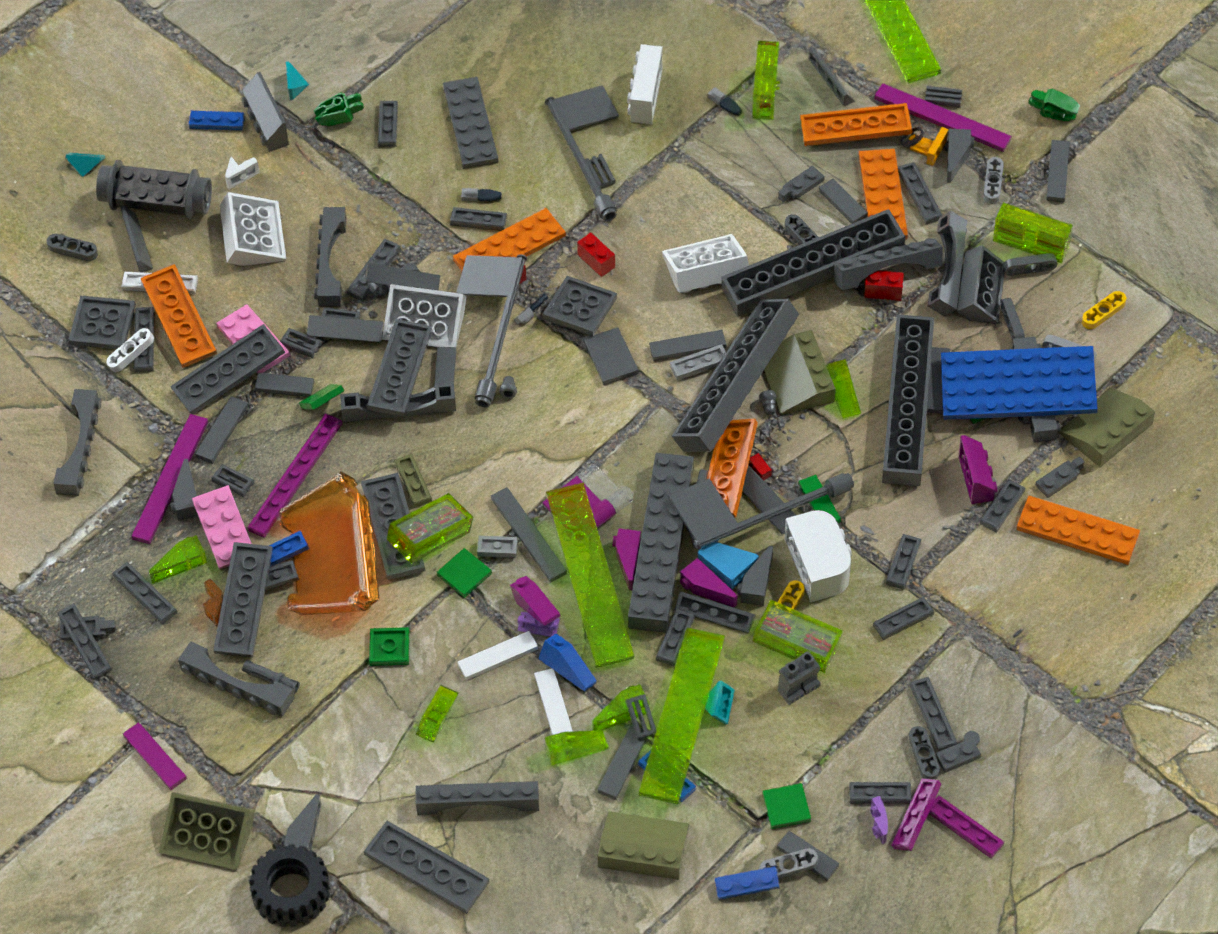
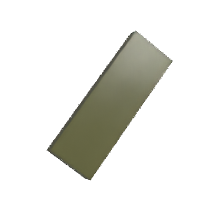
M413 454L395 459V465L414 508L432 502V497Z

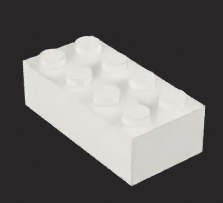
M641 44L640 52H636V62L638 63L633 67L634 79H631L630 83L632 91L628 93L627 103H630L628 105V115H631V122L652 124L662 75V47Z

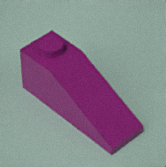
M618 528L617 536H613L612 547H615L616 557L627 587L632 591L642 534L641 531Z
M698 558L680 571V583L684 589L690 590L694 595L733 608L737 606L738 595Z
M527 576L517 579L516 582L510 585L516 603L544 626L561 616L537 584Z

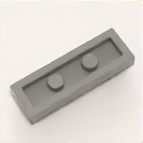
M721 344L671 361L670 368L676 379L680 380L717 367L726 351Z

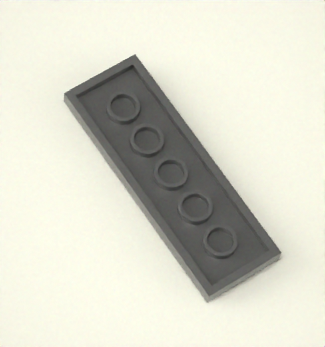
M478 76L444 82L443 89L463 169L499 163Z
M399 319L395 320L367 404V410L400 417L405 416L432 333V326Z
M263 324L170 387L188 412L195 414L283 355L285 351Z
M394 473L361 481L387 580L424 572L425 565L418 542L406 549L400 545V538L415 530L399 474Z
M234 542L213 649L215 654L253 658L272 559V546Z
M388 820L364 850L365 856L466 914L490 882L488 877Z

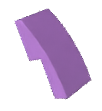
M880 796L872 799L870 808L874 818L872 831L876 839L879 838L882 844H885L888 820Z

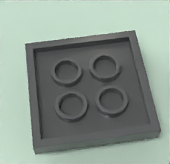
M566 276L543 312V319L594 336L616 301L617 293Z
M80 295L69 337V344L118 349L127 341L136 306L135 301Z

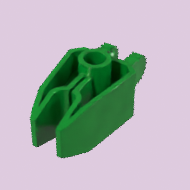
M1053 88L1048 89L1047 92L1034 90L1028 100L1030 106L1040 109L1039 113L1042 117L1060 121L1075 120L1080 108L1079 103L1073 97Z
M340 92L330 97L315 108L316 121L322 126H333L352 121L354 118L353 114L364 109V104L361 102L362 96L356 93L346 97L344 93Z

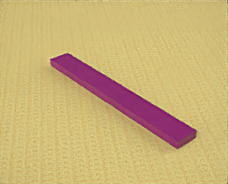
M882 83L874 95L875 100L887 105L907 103L909 114L948 130H971V137H974L975 141L1001 152H1004L1011 141V135Z
M325 413L248 525V531L263 538L266 537L342 426V420Z
M193 414L189 415L132 533V540L151 544L173 498L172 494L183 461L188 459V462H190L208 424L207 418Z

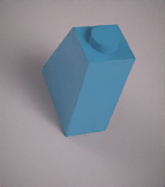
M718 542L702 547L698 551V559L731 590L743 581L744 575L759 559L757 554Z

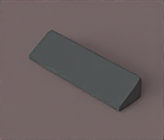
M810 46L808 59L841 104L847 106L855 102L822 55Z
M123 205L121 206L122 217L139 272L152 270L153 266L137 214Z
M309 315L307 336L381 342L383 321Z
M751 467L747 468L742 493L761 513L784 504ZM790 510L768 520L783 535L785 534L786 518L796 516V514Z
M684 592L679 593L675 606V611L676 609L694 614L695 617L746 633L750 632L756 614Z

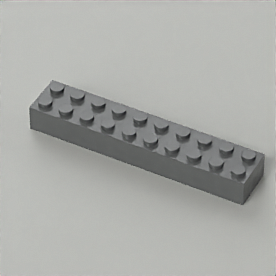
M887 209L722 276V290L737 317L754 311L760 300L783 299L834 278V262L875 253L879 250L892 249L895 246H904L905 235L891 211Z
M789 299L760 300L673 433L672 438L683 452H711L714 449L717 441L723 435L728 424L733 420L737 410L742 406L746 396L751 392L752 387L760 378L761 373L769 364L770 359L799 316V313Z
M897 314L882 483L919 487L921 485L934 317Z
M655 453L628 614L629 629L666 633L668 630L685 523L670 501L669 495L691 486L694 457Z

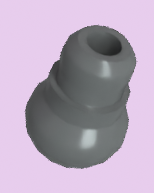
M511 376L504 377L499 389L500 395L505 399H512L517 394V387L515 386L514 378Z
M766 390L759 394V401L762 403L764 412L767 415H772L776 412L775 401L777 396L773 390Z

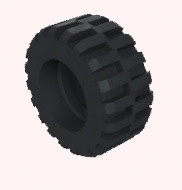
M288 844V847L284 848L282 845L277 846V850L272 851L270 849L265 852V857L260 856L257 860L258 865H253L252 875L249 877L251 896L259 914L263 918H267L268 922L272 924L278 922L281 927H286V924H291V927H297L298 923L302 922L304 925L309 923L311 917L313 919L318 917V911L324 910L326 902L330 897L328 872L321 857H317L316 852L313 850L307 851L305 846L300 845L299 848H296L295 844ZM298 874L309 880L306 889L294 897H280L271 891L274 882L284 875Z

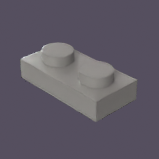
M479 536L477 556L516 558L518 539L517 537Z

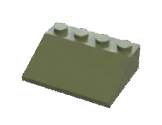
M809 330L793 334L784 339L770 359L769 364L763 370L770 389L776 393L775 402L780 415L835 402V387L813 331Z
M1110 388L1097 399V413L1078 414L1062 427L1058 433L1096 465L1102 467L1153 424L1155 411L1142 400Z
M172 792L159 853L238 870L251 832L256 809Z
M609 811L599 846L598 868L679 880L689 823Z

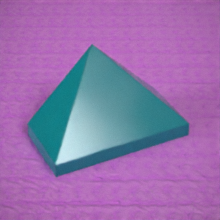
M287 61L286 72L289 99L294 100L310 84Z
M68 153L65 158L84 177L105 159V155Z
M720 680L701 702L712 717L725 725L729 721L735 689Z

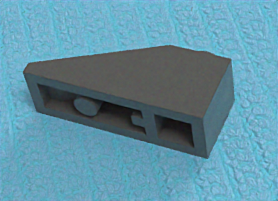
M949 129L947 183H951L968 158L970 148H974V137H971V130Z
M188 459L183 461L172 494L174 502L170 503L172 513H177L178 521L198 516L192 502V498L197 496Z
M769 546L744 575L743 583H739L737 595H741L740 603L764 606L773 558V546Z
M316 794L288 827L287 834L282 837L281 845L283 848L288 847V844H295L296 848H299L301 845L305 846L307 851L312 850L322 805L320 795Z

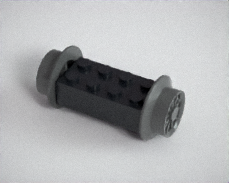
M118 159L113 166L102 165L100 167L96 182V196L98 201L108 202L111 210H116L124 205L131 209L186 215L187 219L191 220L196 213H208L212 198V181L210 178L200 177L197 169H193L191 173L125 166Z

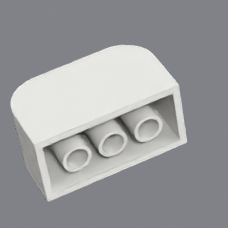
M824 511L807 512L786 518L785 541L810 603L841 594L848 587L850 578L851 548L849 544L846 545L844 531L842 528L839 529L835 518Z

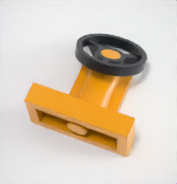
M915 127L912 128V134L908 137V141L904 143L908 135H903L900 142L903 147H910V150L927 156L926 164L933 166L947 142L948 129L941 127L935 140L932 141L923 137L924 131L922 128ZM921 131L920 135H917L914 132Z

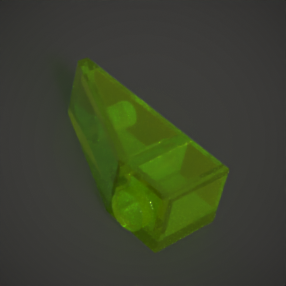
M846 359L827 364V369L835 387V401L842 418L861 414Z
M198 536L186 537L179 541L149 570L152 584L207 563L206 555Z
M640 684L628 686L622 690L592 720V731L594 734L631 720L625 700L645 694ZM638 700L642 714L646 715L642 700ZM632 702V706H633V709H634L635 716H636V718H638V714H637V710H636L635 704H634V702Z
M440 685L424 712L415 735L434 743L459 692Z
M603 730L568 731L544 737L545 750L551 766L609 749Z

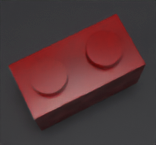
M589 233L577 242L578 256L598 275L603 277L615 268V254L593 233Z
M876 271L866 277L864 298L901 301L904 273Z

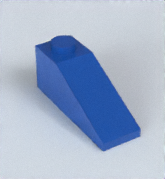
M554 634L544 641L539 660L583 691L596 684L597 680L572 644L558 634Z

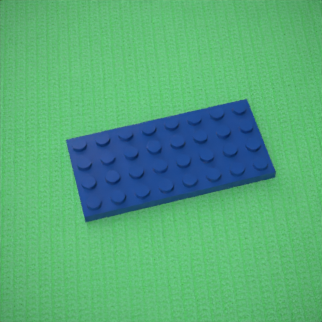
M1093 346L941 353L944 420L1097 413Z

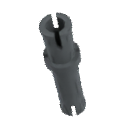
M250 660L245 661L243 664V672L271 684H274L275 681L292 688L294 694L300 687V682L286 677L284 673L274 672Z

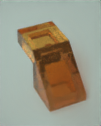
M210 578L204 582L206 593L211 599L205 602L203 607L205 615L217 627L223 594Z

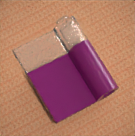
M593 463L543 501L542 504L576 540L582 541L633 501V492L628 487L620 486L618 488Z

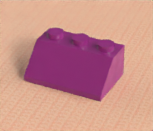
M961 435L958 459L971 504L994 501V495L997 493V484L995 481H992L993 470L991 465L988 466L987 463L988 452L983 449L981 442L966 435Z

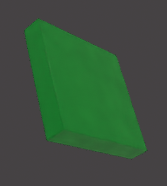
M329 384L299 402V405L302 409L315 410L345 390L342 385Z
M465 548L437 571V576L464 598L492 574L490 568Z
M409 627L370 628V666L409 665Z
M802 783L762 790L771 829L811 822V815Z

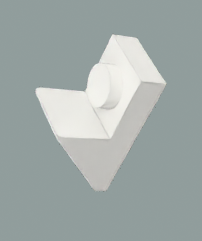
M230 157L225 175L227 188L231 189L259 174L258 161L253 157L238 165Z

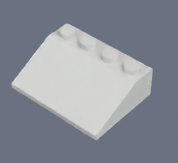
M227 192L220 204L227 263L247 266L285 261L286 253L278 201Z
M733 234L662 251L673 283L679 293H687L696 288H707L713 284H722V276L749 266L747 255Z
M390 284L382 340L389 341L395 320L399 319L432 326V333L427 346L456 347L467 297L459 293Z

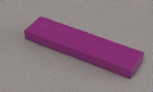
M139 722L122 733L123 737L170 791L187 779L182 770Z
M921 779L891 844L894 849L912 851L942 785L939 780Z
M940 795L936 797L928 814L992 859L1002 848L1004 841Z

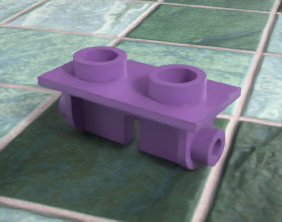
M521 611V615L518 617L517 623L519 625L517 631H530L532 634L551 637L557 634L560 618L544 626L529 613Z

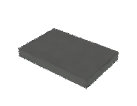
M618 327L583 338L584 345L603 385L639 374L638 367Z

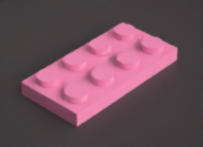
M245 305L216 324L217 328L233 345L264 323L248 305ZM272 332L271 334L282 346L285 353L257 371V373L267 371L290 356L289 351Z
M229 485L192 498L219 570L230 565L234 542L251 544Z

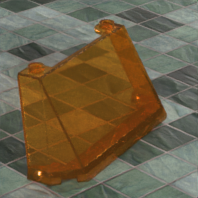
M341 471L279 510V523L281 527L290 532L291 535L301 530L309 547L308 550L293 557L299 580L295 581L297 594L292 593L288 596L287 606L289 610L299 615L367 611L374 603L380 600L369 501L365 495L361 496L356 486L358 484L356 480Z

